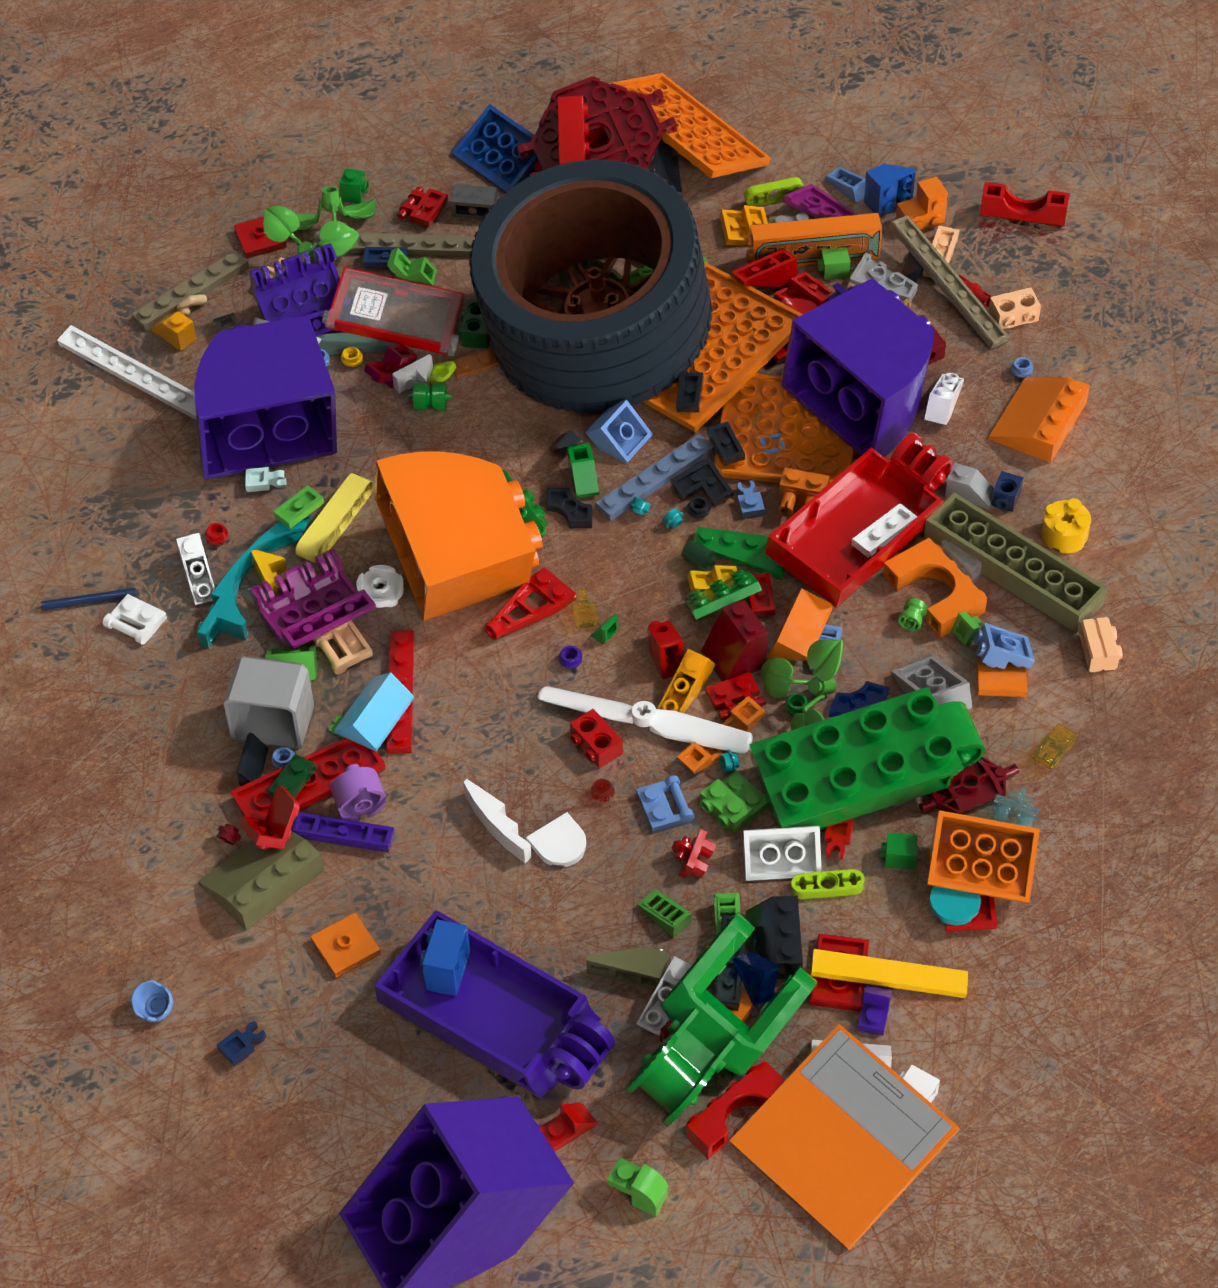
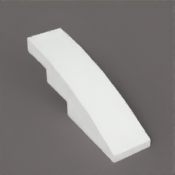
M466 779L464 781L465 797L476 816L505 849L523 863H526L531 858V844L518 835V824L506 816L505 804Z

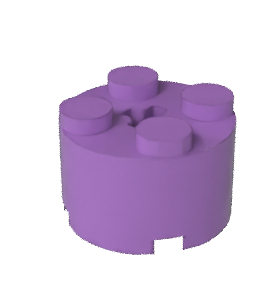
M352 764L345 769L344 773L329 783L335 804L343 819L358 821V816L367 814V817H371L378 813L386 804L385 791L376 770L373 768L359 767L358 764Z

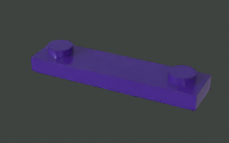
M299 812L292 832L307 840L389 853L395 829L389 826Z

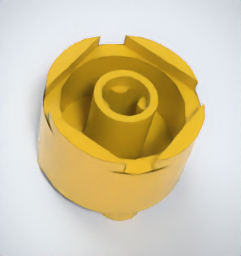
M1075 498L1049 504L1046 507L1041 537L1043 542L1050 549H1059L1060 553L1064 554L1081 550L1088 539L1091 515L1087 508L1082 505L1081 501Z

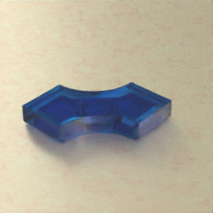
M866 681L863 687L855 692H838L829 710V717H835L885 701L889 695L890 687Z

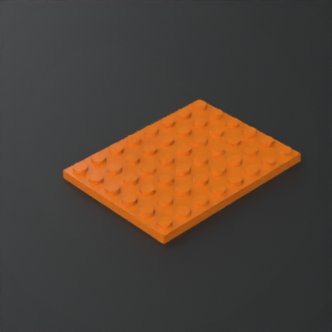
M706 262L704 265L712 301L711 329L708 332V339L704 341L705 346L700 351V356L695 359L693 366L688 368L687 371L703 372L704 381L699 413L677 412L676 403L680 378L659 395L643 401L644 404L695 433L789 341L792 320L803 315L751 286H744L731 275ZM754 321H764L765 328L754 330Z

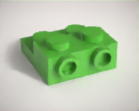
M738 771L733 772L722 782L717 779L700 792L701 808L706 813H711L722 828H727L733 834L769 807L766 797Z

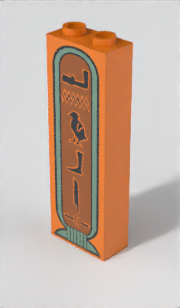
M879 213L750 225V234H747V246L750 247V250H746L747 263H752L783 248L797 258V267L817 265V259L821 258V249L847 247L850 261H860L865 252L872 255L871 259H880L882 225Z

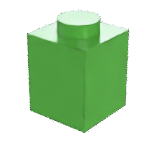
M847 247L821 249V258L817 259V267L819 272L822 271L824 280L848 278L850 276V258Z

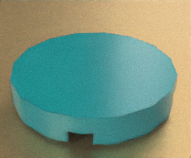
M935 886L931 890L929 906L934 916L936 917L937 915L945 924L955 926L967 924L972 918L977 916L981 903V897L978 894Z

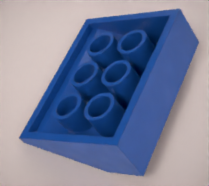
M491 104L486 107L452 151L454 156L505 192L530 177L529 174L536 172L535 164L538 161L535 153L521 161L517 149L518 145L531 142L534 134Z

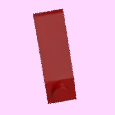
M783 248L731 271V275L744 286L781 287L790 283V279L797 276V258Z

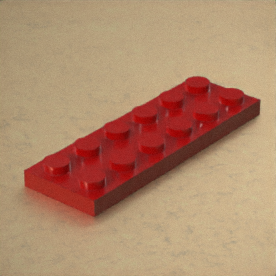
M343 738L303 757L316 763L317 770L295 798L299 803V811L331 796L329 783L344 773L345 769L352 764H358L359 767L373 768L377 773L386 770L385 763L379 753L347 738ZM286 766L230 791L234 802L243 816L260 820L266 819L273 797L269 796L268 790Z

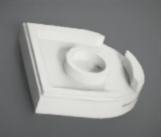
M568 812L526 837L527 842L531 844V848L548 865H564V867L574 865L582 859L586 850L585 833Z

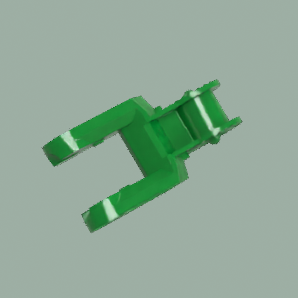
M739 912L719 931L660 1005L671 1021V1025L667 1028L671 1034L652 1054L643 1056L642 1066L624 1088L628 1094H631L639 1086L667 1111L661 1122L666 1127L671 1125L682 1114L683 1110L688 1108V1105L697 1103L698 1094L706 1086L714 1072L718 1074L725 1068L742 1076L763 1054L817 984V980L799 967L793 975H790L782 983L769 1002L762 1007L759 1015L749 1027L708 992L706 988L724 970L726 963L755 929Z

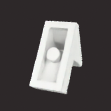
M429 354L392 373L394 389L401 393L412 388L414 382H425L430 387L431 382L429 380L433 369L432 356Z

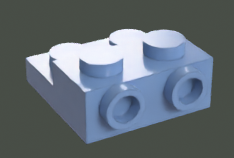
M985 622L981 630H977L975 633L974 644L978 645L976 654L982 658V662L987 666L1005 669L1008 662H1010L1014 666H1024L1031 669L1035 660L1027 636Z

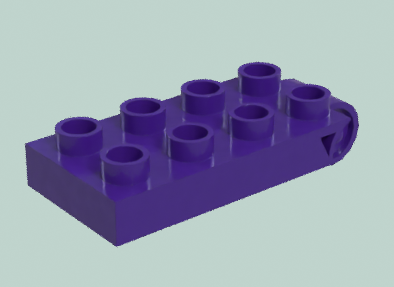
M437 910L433 912L374 985L377 1002L541 1099L547 1091L557 1085L558 1081L573 1089H583L615 1045L613 1035L599 1022L601 1018L591 1009L584 994L469 928L467 929L470 955L457 996L427 991L425 980L422 979L423 967L420 966V958L422 952L427 951L429 945L427 944L428 932L430 928L434 929L436 920L460 924Z

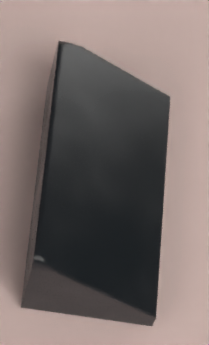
M909 251L901 274L916 283L922 266Z
M568 430L561 434L549 447V450L552 452L567 448L568 446H574L582 443L583 440L573 430Z
M253 733L247 734L236 772L240 787L262 776L268 754V747Z

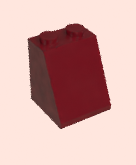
M742 599L722 608L701 649V653L716 664L713 670L721 681L748 672L752 674L761 670L762 665L767 661L768 631L746 601Z

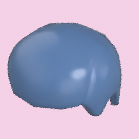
M155 980L140 983L133 990L131 997L133 1011L140 1018L153 1023L164 1020L171 1013L174 1003L171 991Z

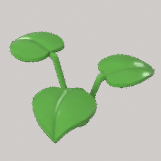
M328 186L321 190L322 199H319L316 215H296L300 221L298 230L312 228L313 224L318 223L322 207L325 208V211L332 213L333 221H337L335 211L338 210V207L340 208L339 213L344 216L348 215V217L354 219L366 218L375 213L376 199L343 207L341 197H339V189L334 186Z
M271 206L266 208L264 212L263 227L267 237L274 242H284L290 236L299 245L297 248L298 254L301 256V253L307 252L310 256V261L314 260V248L331 243L336 257H339L348 252L359 237V233L345 223L330 221L324 224L320 230L322 241L313 246L310 242H301L293 234L300 227V221L292 210L282 206Z
M818 640L810 645L807 652V662L809 667L814 669L813 675L815 676L811 680L791 679L793 666L783 658L769 659L762 665L760 673L762 683L770 696L774 698L786 696L790 691V683L808 685L809 691L817 696L803 707V713H797L792 717L791 730L824 720L823 715L819 711L810 708L818 701L824 700L825 695L832 694L836 690V681L833 677L836 675L840 665L843 640Z

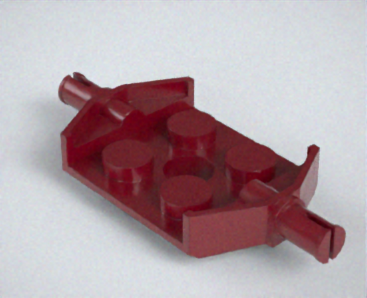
M982 757L973 765L964 768V770L956 774L948 788L934 792L932 799L919 803V808L923 814L934 808L940 811L962 814L999 797H1002V801H1004L1006 797V779L1014 774H1018L1019 768L1015 763L1002 768V766H997ZM970 780L974 781L977 785L968 787L963 782Z

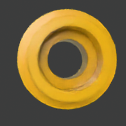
M347 347L343 350L341 355L343 365L356 367L362 363L363 355L358 348Z

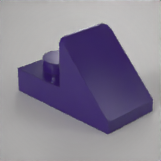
M867 984L864 991L858 1031L884 1035L893 988Z

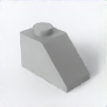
M954 463L947 478L945 497L949 498L955 492L975 506L989 510L994 487L977 469Z

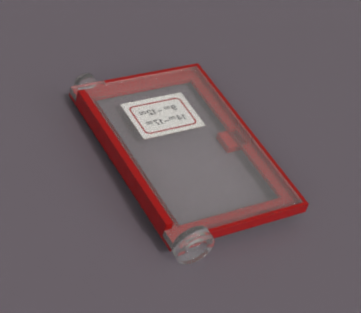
M344 266L330 311H324L322 323L326 324L325 328L400 345L404 344L405 346L455 357L459 335H455L454 331L464 299V293Z

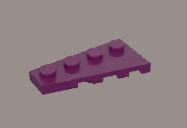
M813 184L786 194L783 203L817 219L858 215Z

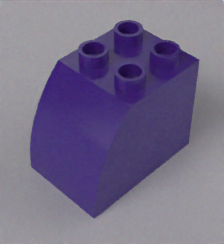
M871 278L792 320L781 386L861 456L870 448H873L882 456H886L899 445L915 420L933 346L934 329L927 318L916 315L904 305L894 291L886 290L876 280Z
M309 315L294 318L285 316L272 322L251 326L237 325L229 330L219 331L201 358L194 386L200 462L204 480L246 472V469L271 467L336 454L335 389Z
M520 1097L429 1103L422 1106L339 1212V1215L382 1288H448L468 1280L515 1255L571 1188L574 1181Z

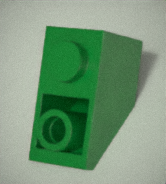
M590 443L568 446V467L576 498L599 495L595 463Z

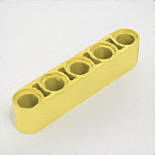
M351 473L299 540L296 546V555L316 563L315 557L317 555L323 556V552L330 550L371 496L374 488L373 481Z

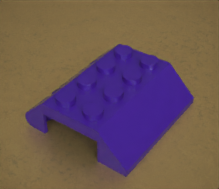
M331 243L321 246V250L319 247L314 248V264H311L308 253L303 252L301 256L297 254L282 259L281 264L279 261L274 262L275 277L271 278L270 270L266 265L261 267V271L259 268L249 271L252 292L263 320L272 322L285 316L294 318L309 315L316 336L332 331V329L325 328L340 277L334 264L337 257ZM346 297L339 320L352 323L360 321V318L350 316L354 303L353 300L348 301Z

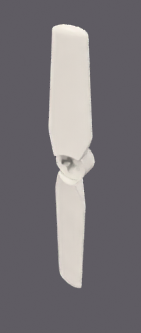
M549 686L543 687L537 695V698L541 701L584 713L594 708L602 718L634 723L639 727L649 726L651 732L667 739L687 743L696 742L701 746L730 750L740 754L748 752L750 749L749 744L753 740L750 732L677 711L656 709L648 701H640L631 706L622 702Z

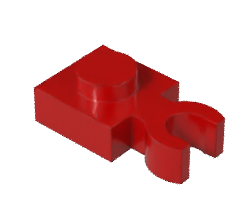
M854 819L827 826L825 843H829L826 846L827 858H830L831 853L835 850L840 852V860L845 858L844 845L851 844Z

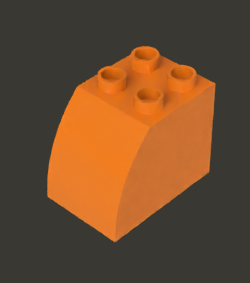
M440 451L399 454L376 461L374 499L423 621L517 590L524 583L530 581L532 568L539 566L536 550L543 547L541 534L534 521L524 524L519 508L525 507L522 488L517 480L507 482L500 466L480 458Z

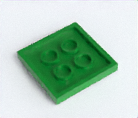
M739 570L731 574V578L726 581L720 579L709 584L710 588L701 591V589L690 592L688 598H685L684 601L689 611L697 620L762 589L758 580L749 571Z

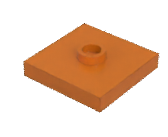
M356 913L310 936L312 943L335 978L381 954L380 948Z

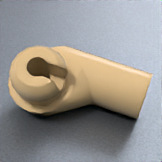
M204 294L190 295L178 303L177 310L185 316L190 315L189 307L205 305L207 297Z

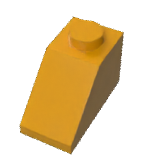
M179 311L165 316L151 327V331L180 351L197 340L194 322Z

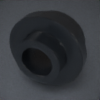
M696 496L688 503L687 511L692 517L703 518L709 514L710 504L704 497Z

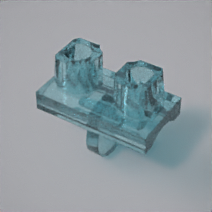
M1022 787L1019 793L1010 790L1009 798L996 794L994 800V820L1007 823L1010 813L1019 816L1016 825L1031 827L1034 821L1038 822L1040 809L1032 807L1034 798L1026 796L1027 788Z

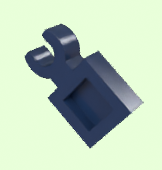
M256 1021L249 1023L244 1033L236 1029L216 1044L220 1053L233 1067L255 1051L253 1043L257 1044L265 1040L266 1033L264 1030L258 1034H253V1031L258 1029Z

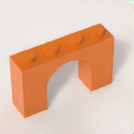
M930 538L884 562L883 577L896 592L918 580L927 578L940 580L952 590L950 596L927 608L926 624L939 638L951 633L958 613L967 612L970 617H979L985 614L987 604L985 593L979 590L972 583L970 577L966 574L964 575L957 567L955 561L945 555L940 545L935 544Z

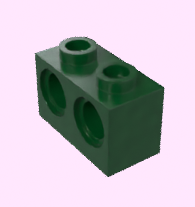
M467 300L466 309H462L461 322L463 324L458 326V338L462 339V347L488 349L490 339L478 301Z

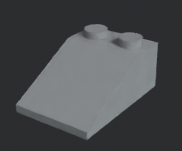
M934 656L891 671L893 678L904 694L928 687L932 696L937 701V706L952 701H961L966 704L967 709L972 708L969 682Z

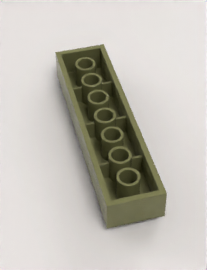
M955 492L926 519L924 538H930L949 554L1074 633L1079 631L1082 620L1091 619L1104 605L1107 591L1106 586Z

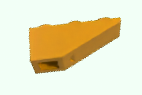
M688 649L657 709L685 713L705 686L716 664L709 658Z

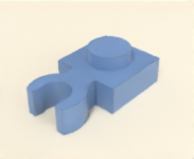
M751 480L749 488H743L741 482H739L737 502L742 519L765 515L760 492H755V483Z

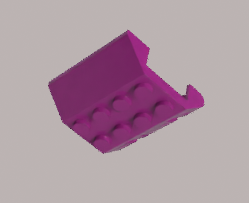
M333 549L323 552V556L319 554L315 557L321 572L318 576H316L309 561L303 562V567L299 564L283 572L282 577L280 575L275 576L274 581L280 592V595L276 597L271 585L267 581L261 583V586L256 585L249 589L261 618L284 648L295 649L376 608V604L364 589L358 592L341 570L340 557Z

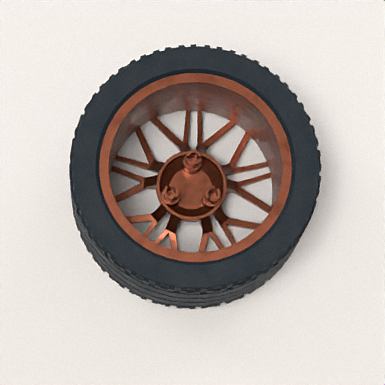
M610 160L569 162L545 169L516 184L500 197L483 217L484 220L480 222L479 230L475 233V239L472 241L473 249L470 251L469 271L471 282L496 360L501 370L504 371L505 376L510 379L513 385H517L518 390L525 392L526 396L533 397L535 401L542 402L546 406L555 407L558 410L563 409L568 412L574 411L577 413H603L607 408L624 400H627L633 406L659 395L662 391L671 387L673 383H676L680 378L681 372H687L688 368L693 366L695 359L700 356V351L705 346L704 341L708 339V332L711 329V295L695 218L688 207V203L686 200H683L681 193L676 192V188L673 185H669L667 180L661 179L659 175L651 173L648 169H643L640 166H634L626 162ZM607 258L601 269L592 267L588 270V274L580 264L592 259ZM618 258L625 259L622 284L607 278ZM632 261L641 263L654 270L630 285ZM576 264L585 281L578 284L570 268L572 265ZM567 268L574 288L551 286L545 283L557 273ZM538 293L565 299V302L557 311L535 298V295Z

